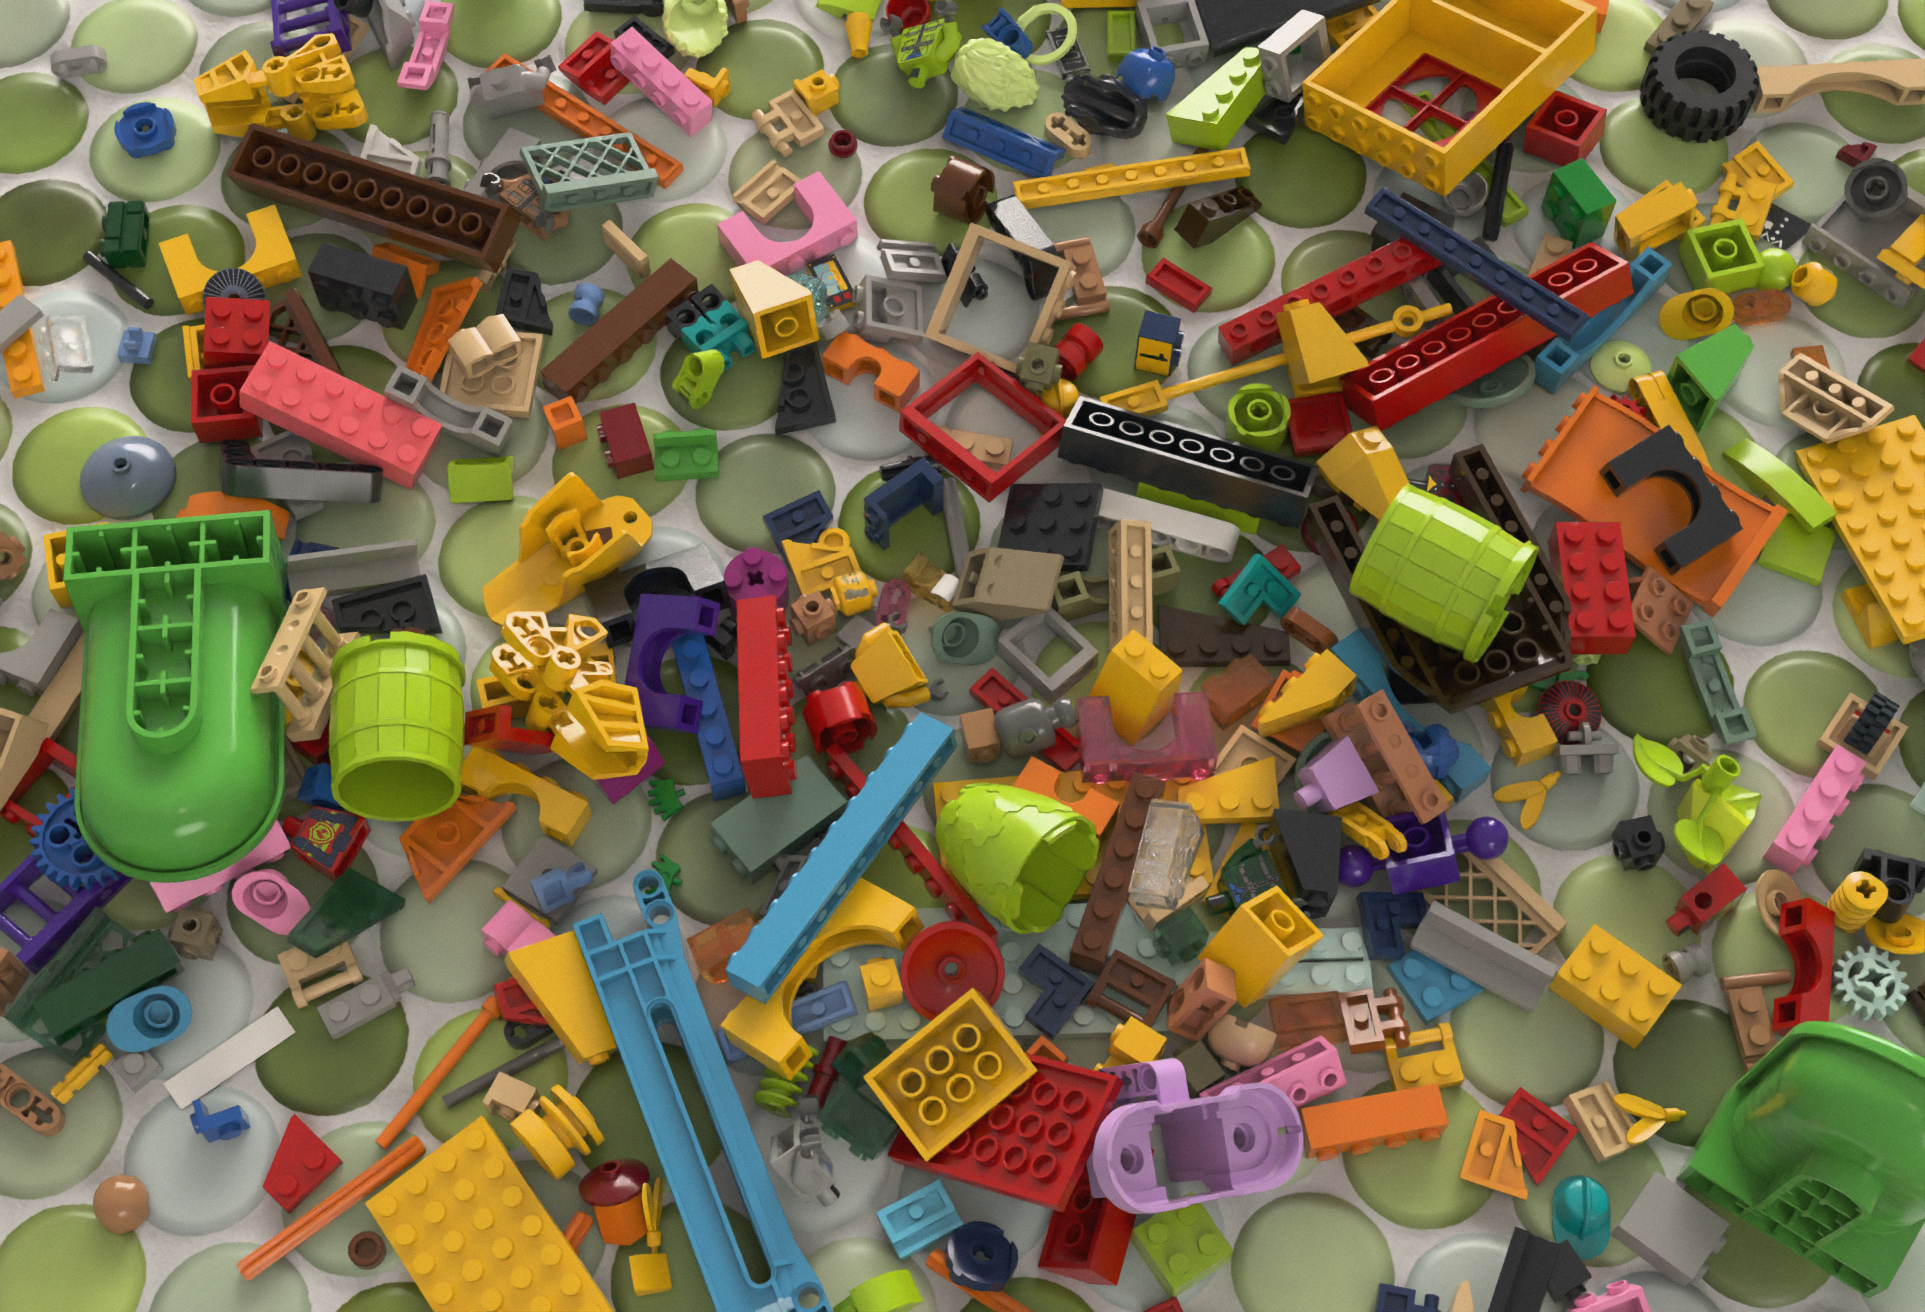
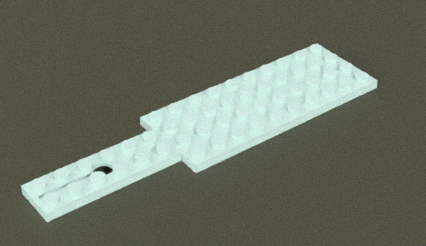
M1087 903L1068 904L1063 910L1064 914L1061 920L1041 933L1031 932L1029 934H1019L1013 931L996 917L987 913L981 906H977V909L998 932V948L1005 967L1003 989L992 1008L1016 1040L1039 1039L1041 1035L1046 1039H1051L1025 1020V1015L1042 995L1043 991L1019 975L1018 968L1038 943L1069 964L1070 951ZM1126 903L1106 964L1114 950L1117 949L1176 981L1173 993L1201 963L1197 957L1219 931L1163 933L1162 925L1150 933L1132 908ZM944 907L915 908L924 925L922 930L940 922L952 921ZM1362 927L1318 928L1324 937L1300 960L1312 962H1298L1261 999L1338 997V993L1373 989L1371 964L1367 954ZM860 945L839 951L823 960V988L846 980L859 1013L825 1027L824 1046L827 1044L829 1036L843 1039L849 1045L905 1043L931 1022L914 1010L906 999L903 989V1004L871 1012L868 1010L861 983L860 966L865 965L868 960L877 957H884L885 959L894 958L900 979V967L905 950L901 952L884 945ZM1318 960H1345V961H1318ZM948 963L945 966V971L947 973H954L958 966L955 963ZM1075 968L1094 983L1099 978V975ZM1108 987L1103 993L1142 1016H1145L1148 1011L1147 1008ZM1086 997L1054 1039L1111 1037L1117 1025L1121 1023L1125 1026L1126 1022L1097 1006L1095 1009L1085 1004ZM1167 1002L1152 1027V1030L1160 1035L1170 1034V1030H1168Z

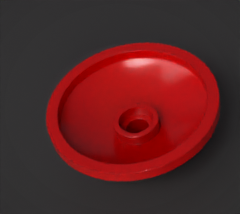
M961 921L940 922L922 930L906 948L900 967L901 985L906 999L914 1010L930 1021L935 1019L972 988L980 992L990 1006L993 1007L1001 994L1005 978L1004 961L993 939L982 929ZM948 963H955L958 966L954 973H947L945 971V966Z

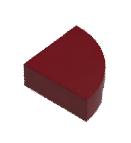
M1868 142L1856 145L1847 144L1838 151L1835 158L1855 168L1859 163L1870 159L1877 146Z

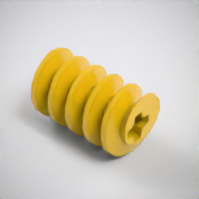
M1862 871L1853 872L1845 878L1837 890L1830 896L1826 907L1835 912V925L1839 930L1847 934L1856 933L1863 928L1868 920L1884 904L1888 897V889L1882 881L1870 873Z

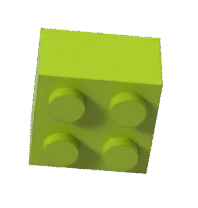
M1743 218L1686 230L1677 251L1695 290L1714 288L1726 294L1754 288L1765 268Z
M1191 1191L1185 1196L1194 1195V1193ZM1201 1203L1157 1213L1134 1228L1130 1238L1131 1243L1170 1299L1175 1296L1177 1297L1230 1262L1234 1252Z

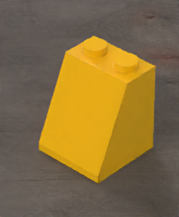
M759 260L730 269L739 315L748 323L749 334L754 340L762 359L820 340L810 290Z
M1308 299L1283 305L1284 312L1275 314L1294 385L1310 384L1369 366L1367 359L1320 302L1310 304Z
M1133 629L1110 651L1085 702V707L1133 747L1177 704L1183 670Z
M1276 885L1242 904L1197 958L1201 962L1204 958H1207L1234 970L1237 1002L1243 1008H1246L1261 999L1324 935Z

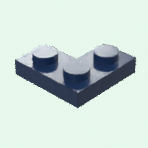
M1360 892L1356 897L1369 960H1401L1405 955L1400 929L1418 928L1427 911L1423 892H1406L1393 895V892Z
M1038 943L1018 968L1019 975L1043 991L1042 995L1025 1015V1020L1053 1040L1088 996L1095 983Z

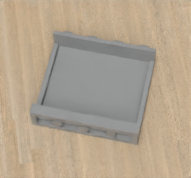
M1873 186L1870 194H1874L1877 197L1881 195L1882 190H1879L1878 186ZM1908 186V199L1903 211L1888 222L1870 224L1861 222L1850 212L1845 194H1843L1817 224L1812 223L1802 243L1813 252L1818 253L1833 263L1837 268L1842 269L1859 280L1861 284L1868 286L1887 301L1902 309L1921 287L1914 282L1910 286L1903 283L1894 276L1897 272L1876 257L1882 249L1886 248L1889 250L1890 246L1921 214L1925 215V196ZM1925 257L1916 265L1923 272H1925Z

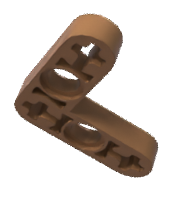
M0 1063V1078L2 1079L0 1083V1105L42 1136H53L60 1132L65 1125L66 1118L64 1112L48 1097ZM20 1091H28L30 1093L28 1103L20 1108L13 1107V1097ZM38 1107L45 1114L51 1115L54 1120L50 1124L43 1123L33 1112Z

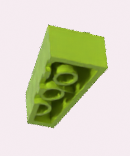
M1243 48L1166 114L1172 142L1217 151L1226 148L1266 94L1257 48Z

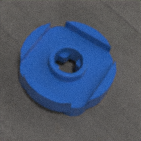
M142 102L134 104L124 110V116L119 122L117 120L115 123L114 131L120 146L132 158L155 155L163 150L171 149L175 144L174 137L177 130L172 114L165 107L164 109L157 107L155 103ZM148 126L150 130L147 132H142V127Z

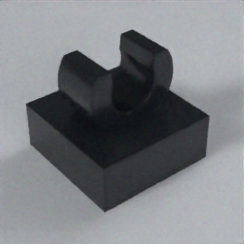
M729 616L720 625L717 624L715 636L704 635L706 644L726 661L735 653L734 639L737 637V622Z

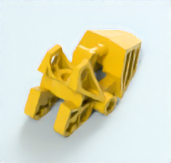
M333 33L315 35L303 47L286 58L277 56L268 59L263 64L262 70L259 71L249 53L244 50L193 79L200 101L204 103L211 126L216 134L244 138L250 123H254L272 130L287 128L289 135L311 141L317 134L316 128L320 130L355 128L368 120L365 105L358 90L355 89V79L344 54L339 56L341 49ZM328 42V44L319 48L317 47L322 43ZM264 86H267L269 92L277 97H285L296 91L303 103L273 107Z
M545 612L509 613L501 629V634L509 645L497 646L494 649L489 669L516 699L521 701L532 700L525 718L527 728L547 733L553 731L555 737L550 749L592 780L637 775L647 761L649 750L638 690L636 687L611 682L610 677L613 667L607 662L594 661L589 656L597 645L606 638L607 630L596 618L569 614L565 628L548 627ZM580 628H592L596 631L597 634L594 636H587L581 631ZM534 647L539 648L538 654L535 653ZM517 681H528L534 688H524ZM569 691L572 696L568 706H566L561 698Z

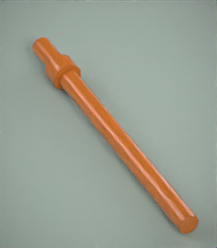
M490 995L482 1004L481 1008L483 1010L375 1140L384 1150L390 1146L493 1018H499L501 1013L495 995L494 997Z

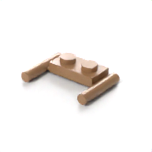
M1084 237L1053 243L1058 254H1062L1063 259L1072 262L1076 266L1075 272H1077L1074 279L1075 284L1072 287L1077 305L1065 307L1060 318L1055 317L1054 322L1110 312L1109 301L1106 298L1107 292L1090 238Z
M1789 969L1720 978V986L1724 991L1740 1055L1743 1060L1744 1073L1749 1071L1777 1044L1761 986L1790 983L1791 973Z

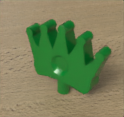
M671 778L649 781V785L651 787L656 786V788L649 790L647 794L649 797H656L649 800L648 804L651 807L659 805L654 809V813L656 815L665 813L661 816L663 821H666L676 812L683 809V805L678 797L686 795L684 788L676 791L675 782Z
M661 854L660 860L664 861V863L652 861L651 865L662 876L669 896H671L672 884L682 885L683 880L676 878L681 868L679 864L672 862ZM651 885L649 887L652 889L645 890V894H652L658 888Z

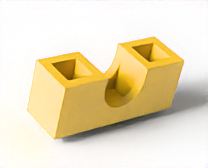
M1528 686L1482 703L1487 711V720L1493 730H1497L1502 740L1501 745L1507 758L1512 759L1516 768L1552 755L1558 743L1544 714L1534 717H1523L1513 710L1511 704L1523 699Z

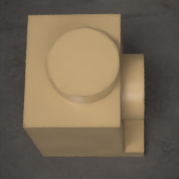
M500 1071L482 1101L487 1113L494 1115L496 1110H498L497 1114L510 1122L515 1120L526 1109L532 1110L537 1115L541 1110L538 1100L541 1097L537 1088Z

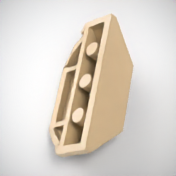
M1799 353L1778 371L1781 416L1827 444L1872 430L1895 410L1894 405L1802 353Z

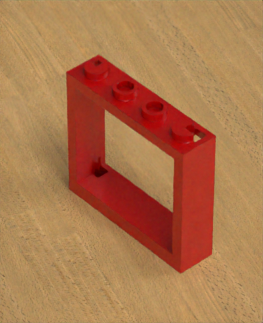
M977 352L900 411L899 431L990 503L1059 447L1066 420L1060 416V413L1055 412L1044 404L1037 395L1030 393L1021 386L1014 377L1008 376L993 361L990 362ZM974 382L980 384L1043 434L1042 437L997 473L928 420L930 416Z

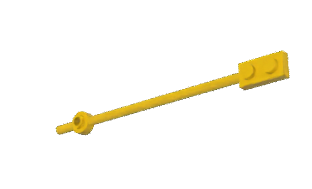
M1450 303L1420 311L1415 306L1404 305L1395 310L1392 320L1346 333V335L1354 344L1392 332L1405 338L1414 337L1421 331L1423 323L1452 315V306ZM1403 323H1409L1412 326H1405ZM1286 352L1164 389H1161L1158 380L1101 396L1099 401L1147 416H1153L1168 411L1167 400L1289 363Z

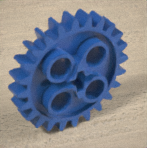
M73 787L70 788V797L68 798L57 794L59 804L55 806L51 803H46L45 805L50 811L49 814H38L37 817L42 822V825L31 828L36 836H38L29 840L35 849L31 852V855L38 861L36 866L42 873L45 872V876L51 882L56 880L61 888H64L69 883L74 891L79 889L81 883H83L88 891H91L95 881H98L104 888L106 887V877L108 876L118 881L117 872L94 854L83 836L81 837L76 829L66 824L68 820H71L78 825L75 814V789ZM69 836L66 842L58 844L63 837ZM93 855L89 862L82 863L84 858Z

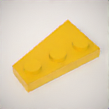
M1275 756L1177 788L1179 825L1269 822L1274 808L1279 809Z

